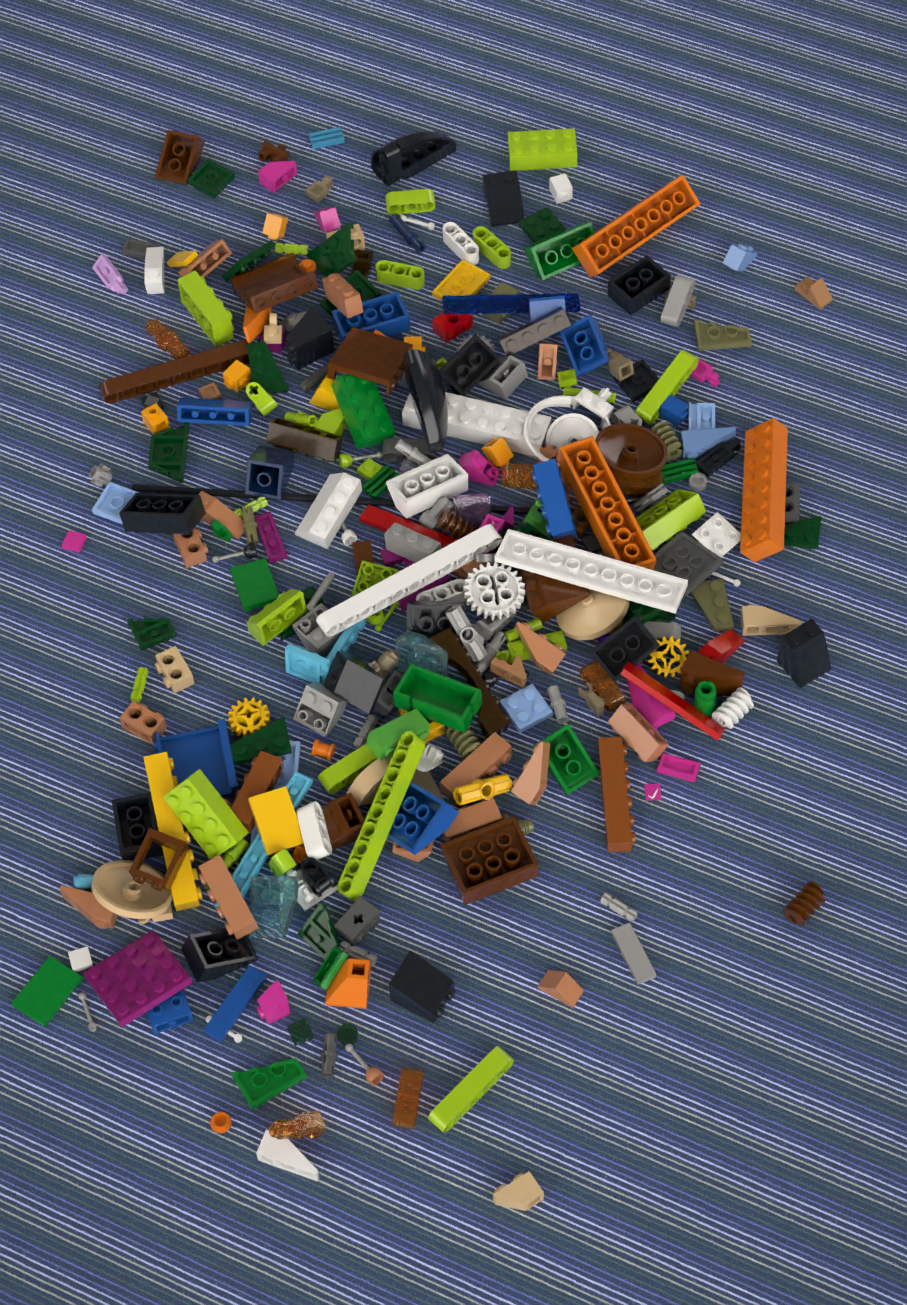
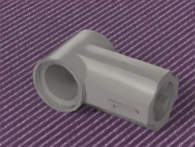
M442 496L431 510H427L421 515L419 523L424 527L439 532L440 529L437 528L439 515L445 508L449 507L451 512L456 506L445 496Z

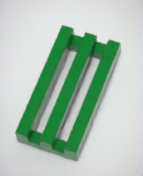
M694 458L666 464L659 473L663 483L668 484L688 479L692 474L699 473L696 464H694Z
M386 465L362 486V490L371 498H378L388 490L384 482L391 476L394 478L400 474H396L394 469H390V466Z
M333 946L312 981L327 990L348 957V954L340 948Z

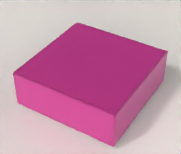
M69 530L62 543V548L80 553L87 537L85 534Z

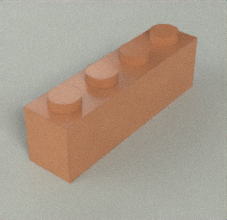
M494 732L440 781V792L458 806L453 798L455 788L470 784L476 779L484 780L489 776H494L498 768L503 763L507 764L512 758V746Z
M218 855L198 866L201 871L198 876L203 885L208 884L210 890L207 893L212 902L217 901L219 906L216 907V910L221 919L223 917L226 918L228 923L224 925L229 934H234L238 940L258 929L259 927L221 856Z

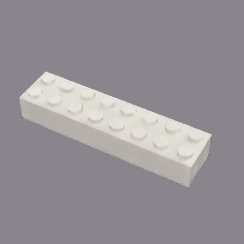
M445 392L448 409L447 436L484 445L494 438H504L511 451L536 457L528 447L523 432L524 421L528 411ZM409 393L402 411L403 425L421 429L413 406V399L411 393ZM536 414L531 421L529 434L533 444L540 452V447L545 448L546 434L551 426V417Z

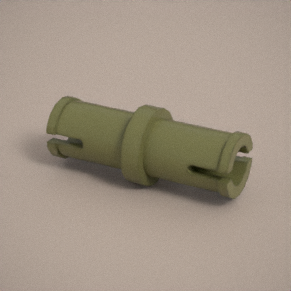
M248 506L247 510L244 507L241 509L247 544H251L254 541L256 545L259 543L256 529L258 525L254 519L253 507Z

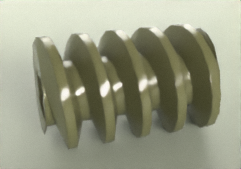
M663 420L655 424L651 431L657 434L665 443L668 452L666 461H673L682 455V444L679 442L678 437H676L675 432L672 431V427L669 426V422Z
M444 725L443 731L458 751L462 760L466 759L481 745L480 742H477L478 738L473 736L474 732L469 730L470 726L463 733Z

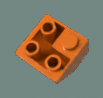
M345 960L327 989L325 1005L366 1009L371 978L370 960Z

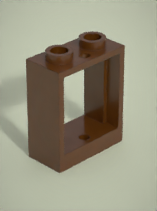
M149 828L129 873L133 880L139 884L146 882L151 884V887L161 892L163 889L170 891L189 850V846L183 840ZM152 842L176 851L163 879L140 871Z

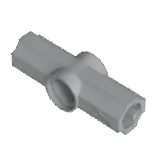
M458 604L449 608L445 614L462 644L467 649L472 661L476 662L485 658L488 653L461 606ZM470 629V635L463 637V631Z

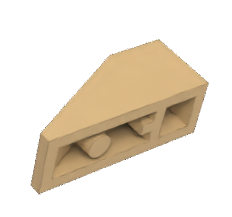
M747 605L742 606L741 609L742 636L784 635L801 625V620L763 606Z

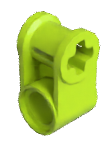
M251 382L247 385L246 393L264 417L278 406L260 384ZM252 388L257 389V395H255L254 393L251 394Z
M286 848L271 857L268 863L269 868L277 878L297 865Z

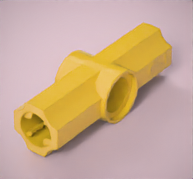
M508 774L484 780L476 779L470 784L456 787L453 791V798L458 805L481 799L490 800L494 795L510 791L512 780Z

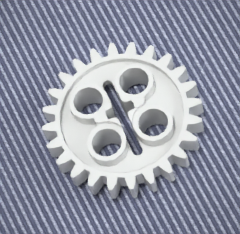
M487 562L486 567L480 564L479 570L473 568V574L468 573V579H465V586L463 588V592H465L464 599H467L466 605H472L471 611L477 609V616L483 613L484 619L491 615L492 620H494L495 616H498L501 620L503 614L509 618L510 612L515 614L516 608L520 609L521 603L524 602L525 583H521L522 577H517L518 571L511 572V566L505 569L504 564L498 567L497 562L494 563V566ZM490 577L493 578L494 590L492 589V581H491ZM495 593H497L496 599L499 605H496Z

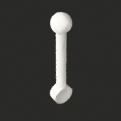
M405 215L401 216L404 222L407 221L426 226L430 230H433L435 227L432 222L424 223L409 219Z
M716 572L711 574L733 583L736 587L741 584L738 579L733 580Z
M208 1015L206 1022L208 1023L213 1016ZM229 1031L228 1035L233 1037L236 1043L242 1042L240 1034H234Z

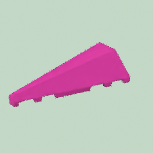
M640 664L636 666L638 669L646 673V671ZM627 679L632 705L656 731L659 726L675 719V711Z

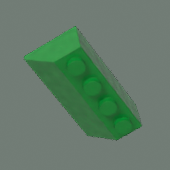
M582 222L524 247L528 262L541 280L577 266L581 263L572 248L595 233L591 222Z

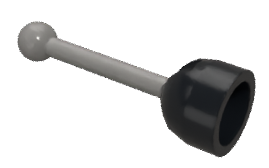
M255 543L246 545L241 552L220 557L214 556L212 561L218 563L220 560L245 555L247 558H257Z

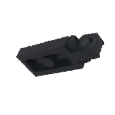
M735 438L729 443L721 442L696 462L697 468L707 477L711 476L737 455V451L741 448V441Z

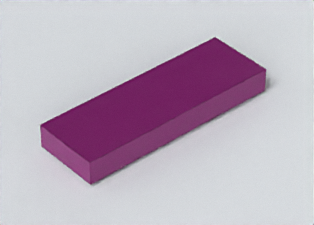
M267 512L254 516L255 522L258 525L257 531L269 563L287 559V553L272 513Z

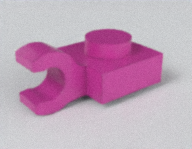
M699 359L696 368L690 376L701 383L706 379L714 387L720 383V380H718L719 375L712 372L713 367Z

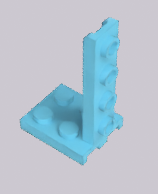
M363 619L345 629L327 658L288 643L285 648L286 673L311 683L317 681L324 685L337 651L349 652V647L356 642L359 631L364 629L366 620Z

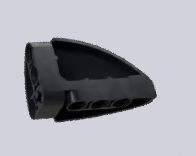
M435 131L416 132L405 135L375 150L371 156V168L385 185L390 186L400 179L413 177L456 151V142L451 137Z
M411 349L404 354L405 379L431 454L439 452L444 448L447 437L448 409L446 393L435 360L423 351Z

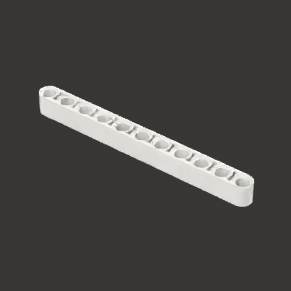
M487 524L323 612L317 617L316 622L327 637L334 636L476 559V554H485L501 544L503 539L491 524Z

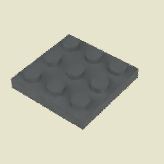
M681 531L654 554L657 561L653 570L688 580V586L683 597H686L723 564V559Z

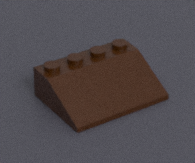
M571 535L551 540L576 548ZM519 569L522 582L525 583L524 589L531 614L543 623L590 596L588 588Z
M515 816L440 844L464 905L539 876V864Z

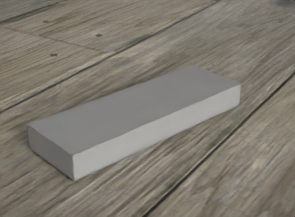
M627 923L611 930V934L637 985L656 978V973L631 924Z

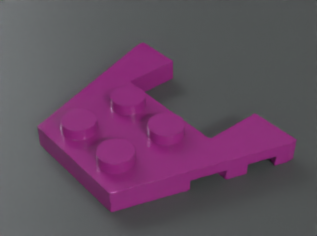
M386 549L380 550L382 561L386 567L404 562L407 568L415 563ZM449 574L398 600L402 612L407 610L408 600L416 601L419 593L450 582Z

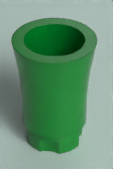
M700 682L691 703L692 706L712 718V713L717 709L715 685L712 682Z

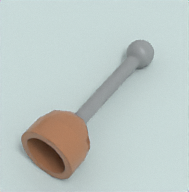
M346 1044L345 1050L350 1052L367 1070V1081L371 1086L377 1085L383 1079L384 1073L377 1067H369L353 1050V1045Z

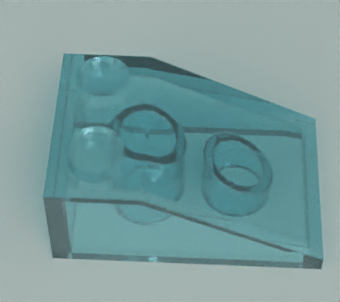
M409 630L396 638V651L400 655L398 664L395 666L396 671L404 676L410 664L447 677L448 652L425 635Z
M251 877V914L259 928L250 933V938L286 937L298 899V877Z

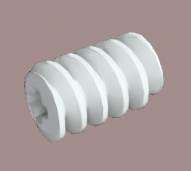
M741 687L737 688L712 713L713 720L723 727L732 729L734 727L733 723L737 724L739 719H742L744 714H747L749 709L754 707L750 694Z

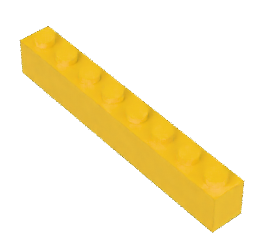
M167 752L143 757L159 832L190 843L189 832L184 831V824L163 799L164 795L178 785L177 777L172 776L171 770L175 769L173 758H168ZM162 846L168 870L176 851ZM192 849L188 850L171 887L176 912L200 906L199 899H203L201 888H196L195 880L199 879L196 868L192 869L191 862L195 861Z

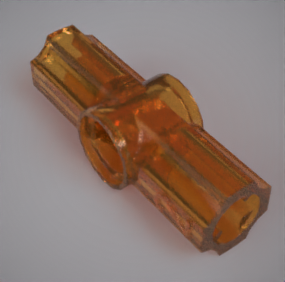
M157 319L148 321L145 330L156 340L157 345L162 351H168L175 359L189 356L190 350L179 340L177 334L172 329L168 330Z

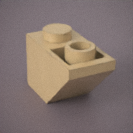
M530 1171L525 1174H518L513 1178V1182L507 1186L505 1184L499 1186L493 1194L495 1205L523 1211L544 1200V1192Z

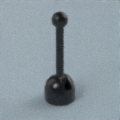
M525 670L526 677H528L529 672ZM493 672L483 673V680H486L489 687L494 686L498 680L504 679Z

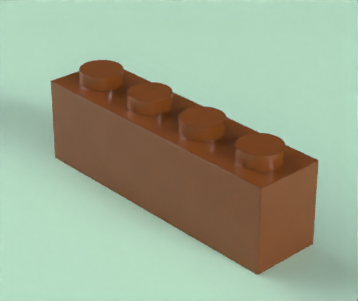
M260 751L258 756L254 757L250 772L244 776L241 790L238 789L235 794L234 804L229 806L249 833L252 832L256 822L248 798L272 791L284 768L282 758Z

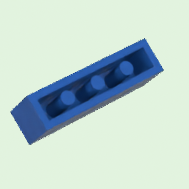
M181 397L177 404V422L249 426L252 420V402Z

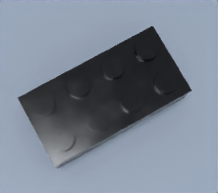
M135 493L119 512L125 532L182 535L190 534L206 514L200 495Z

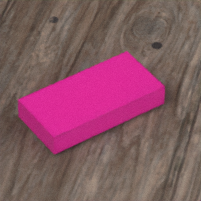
M662 753L657 772L695 783L701 763Z

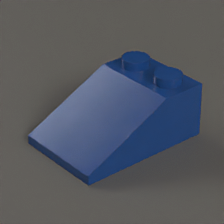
M591 315L559 331L577 377L610 361L599 324Z

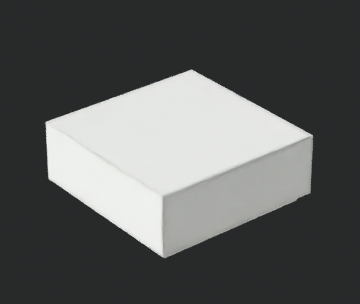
M88 946L68 952L74 972L94 967Z

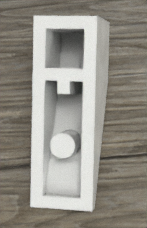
M164 247L146 248L144 275L147 294L165 293Z
M277 1130L265 1131L256 1152L259 1161L318 1182V1170L282 1132Z

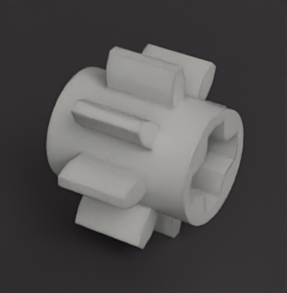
M101 463L99 467L95 465L89 474V477L92 478L91 483L102 487L103 484L108 485L112 479V473L109 472L111 468Z

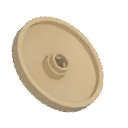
M589 589V597L556 615V620L563 633L572 639H595L613 630L623 620L629 608V600Z
M117 860L108 862L100 866L94 873L91 885L94 897L103 907L115 914L134 919H148L163 914L171 905L173 898L171 889L170 891L163 889L161 892L153 889L151 884L146 882L139 884L133 880L129 873L133 861ZM142 863L140 871L161 879L164 878L165 875L160 871Z

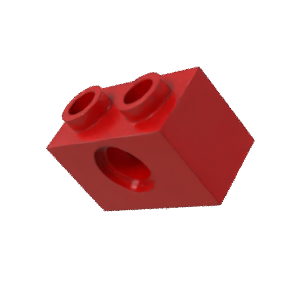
M460 302L432 319L433 332L445 343L454 340L459 334L473 326V314Z

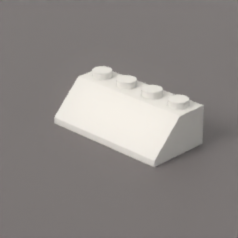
M446 454L386 481V485L396 508L406 518H409L433 507L442 496L450 499L468 491V473L449 454Z
M346 473L330 474L296 530L295 535L328 549L362 492L361 480Z

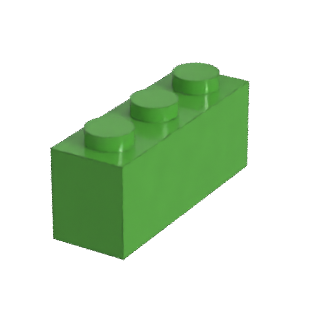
M416 708L368 732L366 744L381 761L393 756L400 737L406 731H412L425 740L428 737L430 723Z

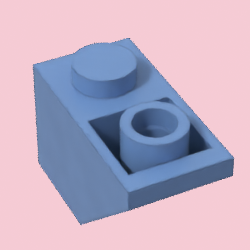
M732 244L723 264L735 271L743 272L758 253L753 251L754 248L748 244Z

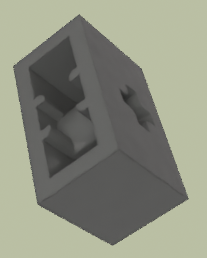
M360 896L334 925L337 936L350 943L351 946L363 943L371 928H376L380 922L379 909Z

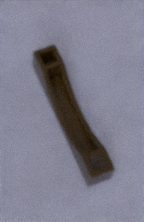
M448 628L432 636L429 640V647L437 660L456 669L472 687L481 690L482 705L479 708L477 725L485 738L488 739L494 732L499 735L506 731L510 722L506 712H502L499 708V701L496 696L491 695L490 687L486 680L481 679L477 665L472 664L470 661V655L467 649L462 648L457 633H453Z

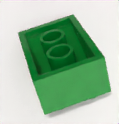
M569 724L562 726L541 740L550 743L548 772L566 795L600 774ZM539 741V742H537L536 744H534L533 746H531L532 749H534V747H535L538 743H540L541 741Z

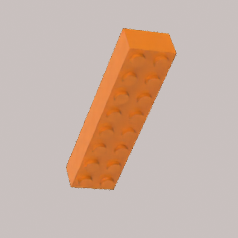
M681 175L581 241L572 249L591 278L600 274L699 206L700 202L684 175Z
M775 418L745 431L740 553L753 562L784 550L788 428Z
M591 436L559 447L556 459L605 556L653 570L657 560L594 437Z

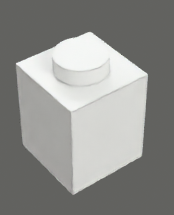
M566 173L549 178V190L556 203L572 199L573 187Z

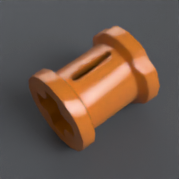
M316 739L311 755L314 757L316 755L325 757L328 761H331L336 746L333 743L329 745Z

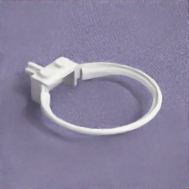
M584 387L577 396H553L535 404L528 412L523 426L525 441L533 454L542 462L550 460L538 451L530 439L529 428L531 421L540 410L547 407L570 408V405L575 410L581 404L602 418L600 427L604 429L611 425L609 420L614 406L606 402L612 394L609 392L610 389L603 388L595 395Z

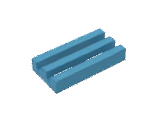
M341 127L308 134L312 150L345 143Z

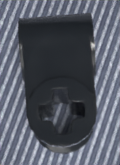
M307 857L302 861V877L318 898L327 889L336 886L331 875L324 870L315 858ZM310 867L315 869L312 872L306 871V869Z

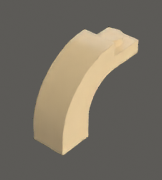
M392 757L381 761L377 759L366 767L354 780L347 794L352 793L358 806L372 804Z

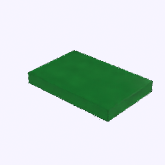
M266 558L230 568V573L244 612L266 606L279 597Z
M49 956L11 1005L45 1028L82 982L83 978Z

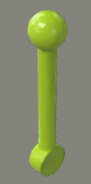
M398 601L393 603L383 622L375 626V631L380 632L382 630L383 624L394 609L399 606Z

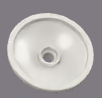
M576 413L566 414L557 418L549 427L546 434V445L556 446V450H559V447L571 444L573 439L580 441L593 436L596 440L599 430L594 422L584 415Z

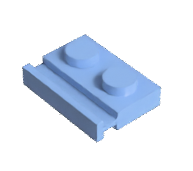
M689 402L688 430L715 428V403L692 404V402Z

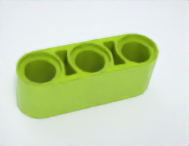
M431 189L393 191L385 196L386 210L391 215H395V213L430 212L436 207L434 191Z
M483 226L476 227L473 230V241L478 245L479 251L498 268H509L511 265L510 248Z
M380 260L375 265L376 279L380 283L414 290L422 289L425 286L424 270L421 267L387 260Z

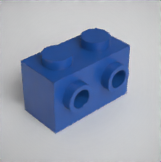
M184 991L177 992L146 1012L154 1035L194 1021Z

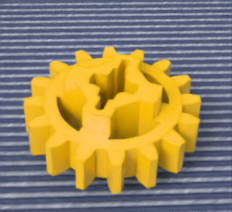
M663 636L662 642L657 641L661 646L667 644V648L662 652L657 649L650 655L652 659L648 660V662L654 663L651 669H658L657 675L663 672L665 678H667L668 674H671L674 678L675 672L681 675V668L687 659L685 655L689 654V651H684L686 644L680 645V639H677L675 642L673 641V636L670 637V640H666V637ZM674 645L679 648L682 655L676 654ZM669 648H671V655L674 656V659H671L667 666L666 658L663 656L667 655ZM656 659L664 663V668L657 664ZM681 662L676 668L671 669L672 664Z
M244 698L243 703L238 700V706L232 705V711L228 712L229 725L232 731L236 730L237 736L243 733L245 737L267 726L266 724H270V711H268L267 705L262 704V700L255 702V698H252L251 701Z

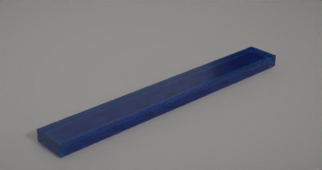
M578 293L442 297L444 315L529 313V299L563 295L566 312H579L581 309Z

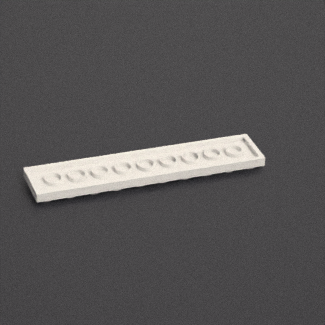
M510 529L507 530L495 555V562L675 614L688 586V580Z

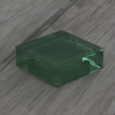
M306 1018L287 1025L294 1046L314 1039Z

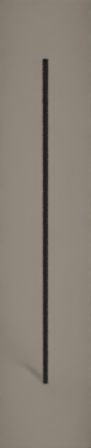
M132 484V490L136 492L198 495L203 491L217 497L251 499L261 497L245 494V491ZM283 493L281 500L314 502L317 495ZM358 497L354 504L396 507L393 499ZM453 503L456 506L453 510L506 513L511 507ZM512 506L514 507V514L527 515L531 508ZM571 510L573 517L586 518L583 510Z

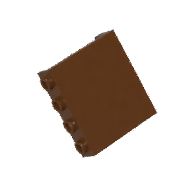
M294 253L230 277L234 293L254 313L319 288L314 271L307 273L298 265Z
M352 327L328 364L327 378L334 380L338 372L386 385V395L389 396L390 392L395 390L397 381H400L403 371H405L404 354L408 350L413 349V344Z

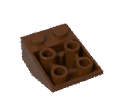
M352 793L334 799L322 807L332 850L355 842L364 824V819Z

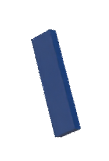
M249 965L203 1029L204 1033L222 1042L263 985L267 975Z

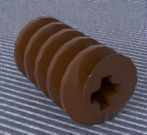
M449 507L445 508L437 519L439 522L437 528L440 529L444 526L443 533L450 530L449 537L456 535L457 540L477 530V528L474 529L472 524L468 525L467 520L462 521L460 515L456 516L455 511L450 512Z
M811 881L807 882L806 886L801 889V892L797 893L796 897L791 900V903L787 904L786 908L782 910L783 915L790 922L804 926V920L808 921L810 919L809 914L814 915V909L820 908L819 903H825L823 890L818 884Z

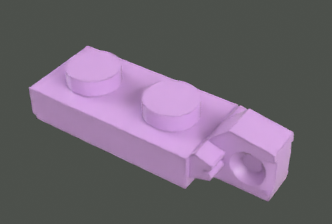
M101 254L92 268L108 289L125 295L129 289L122 283L124 281L122 275L108 257Z

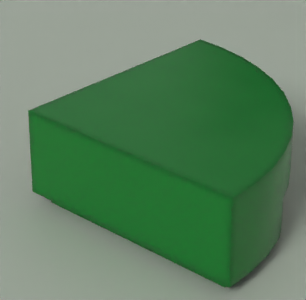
M216 519L212 522L213 535L229 542L232 538L230 531Z

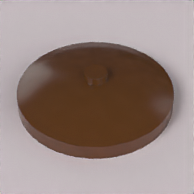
M628 423L610 425L602 429L595 440L611 472L621 477L630 479L652 477L664 468L668 452L663 440L653 431L639 425Z

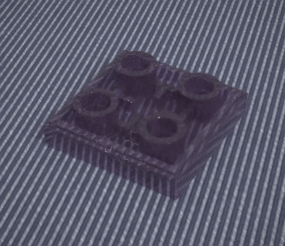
M490 494L453 496V510L456 512V516L460 515L462 521L467 520L468 525L472 524L474 529H479L487 514L491 515Z

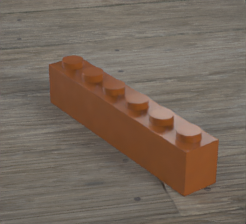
M622 737L598 738L607 853L632 851V844L636 843L635 831L631 832V826H634L633 814H629V808H632V797L627 794V790H630V779H626L625 774L629 772L628 761H624V756H627L626 744H622Z

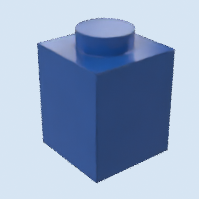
M671 394L660 406L659 417L676 427L688 418V404Z

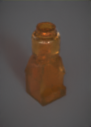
M320 1110L303 1112L291 1120H276L270 1125L269 1133L271 1137H275L278 1140L289 1138L303 1139L304 1137L317 1139L327 1127Z

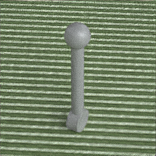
M81 992L78 998L82 1001L88 1018V1028L91 1032H94L97 1029V1025L93 1023L86 1002V994Z

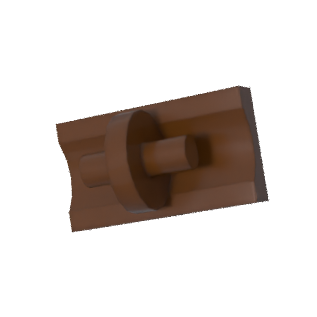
M264 141L258 158L263 162L266 160L271 162L288 161L289 153L285 151L286 146L283 144L275 146Z

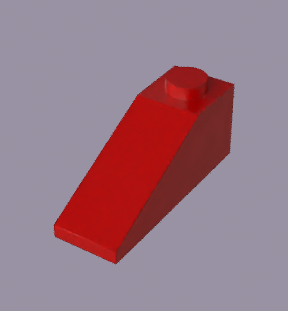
M729 629L707 642L697 653L723 663L745 642V639Z

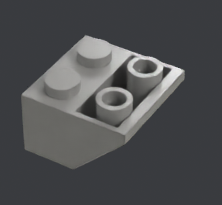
M512 355L502 357L500 362L478 385L506 400L528 376L525 363Z
M320 603L294 623L292 627L309 652L317 653L324 657L332 650L343 631L331 637L325 635L317 624L316 619L328 609Z
M316 681L306 685L293 719L326 737L342 717L347 701L334 695L325 686Z

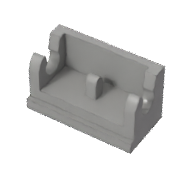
M510 612L509 618L503 614L501 620L498 616H495L494 620H492L491 615H488L486 619L483 618L477 621L473 628L488 642L497 631H501L513 621L515 614Z

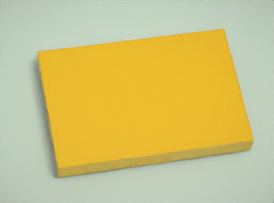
M462 259L432 291V296L451 307L458 302L465 307L489 281L491 274Z
M286 786L248 798L267 856L278 853L284 848L288 850L304 844L299 821Z

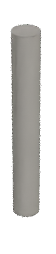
M333 573L327 574L307 604L306 608L309 611L315 608L334 579L335 575Z

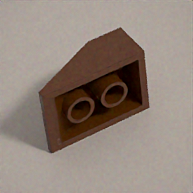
M167 130L155 179L187 185V180L192 176L200 160L204 141L197 135Z
M691 651L681 669L679 689H682L687 694L695 695L698 684L706 681L712 682L715 685L716 696H731L737 688H743L745 673Z

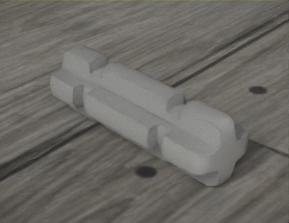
M368 715L367 723L363 724L357 735L359 738H356L353 743L357 749L367 743L368 732L374 730L375 727L373 726L377 725L379 719L375 715Z
M605 892L601 897L600 902L605 906L609 905L610 909L621 916L625 915L626 919L630 922L636 919L638 915L636 910L633 908L629 909L628 905L617 898L613 899L611 894Z
M346 941L340 943L339 948L347 953L349 957L370 960L371 967L376 964V955L368 954L367 951L354 945L351 946Z

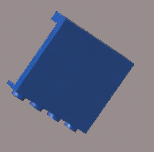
M225 718L217 720L218 726L165 737H160L159 733L155 732L157 739L153 740L155 752H167L168 758H173L175 769L171 770L172 776L177 777L178 784L200 769L222 798L235 796L239 788Z

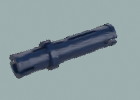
M395 213V216L394 214L390 216L389 222L406 239V243L411 245L417 253H420V251L422 253L426 249V245L418 238V234L413 232L398 214Z

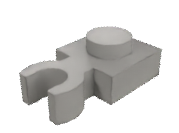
M476 554V562H490V565H494L496 554Z

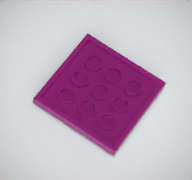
M154 930L83 973L87 982L121 1028L193 983L189 974Z

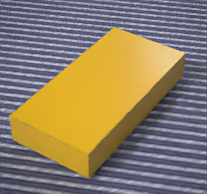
M196 251L177 252L166 263L169 267L188 266L198 257Z

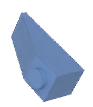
M736 427L681 431L680 442L682 444L683 459L702 458L721 442H731L735 439Z

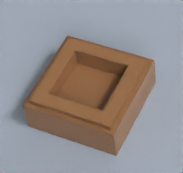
M214 382L198 388V393L202 399H222L221 393Z

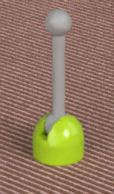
M379 451L376 454L352 457L348 453L339 454L340 467L347 468L352 465L353 461L367 459L368 457L380 459L382 452Z

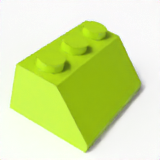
M289 589L287 592L280 594L274 602L267 604L258 614L251 616L246 622L249 633L262 646L275 638L307 613L303 592L301 590Z

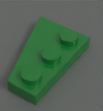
M297 1058L272 1063L270 1066L262 1068H250L249 1071L231 1073L232 1078L252 1110L307 1079V1075Z

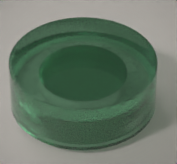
M352 1024L340 1026L337 1031L338 1041L344 1046L346 1044H355L358 1040L357 1028Z

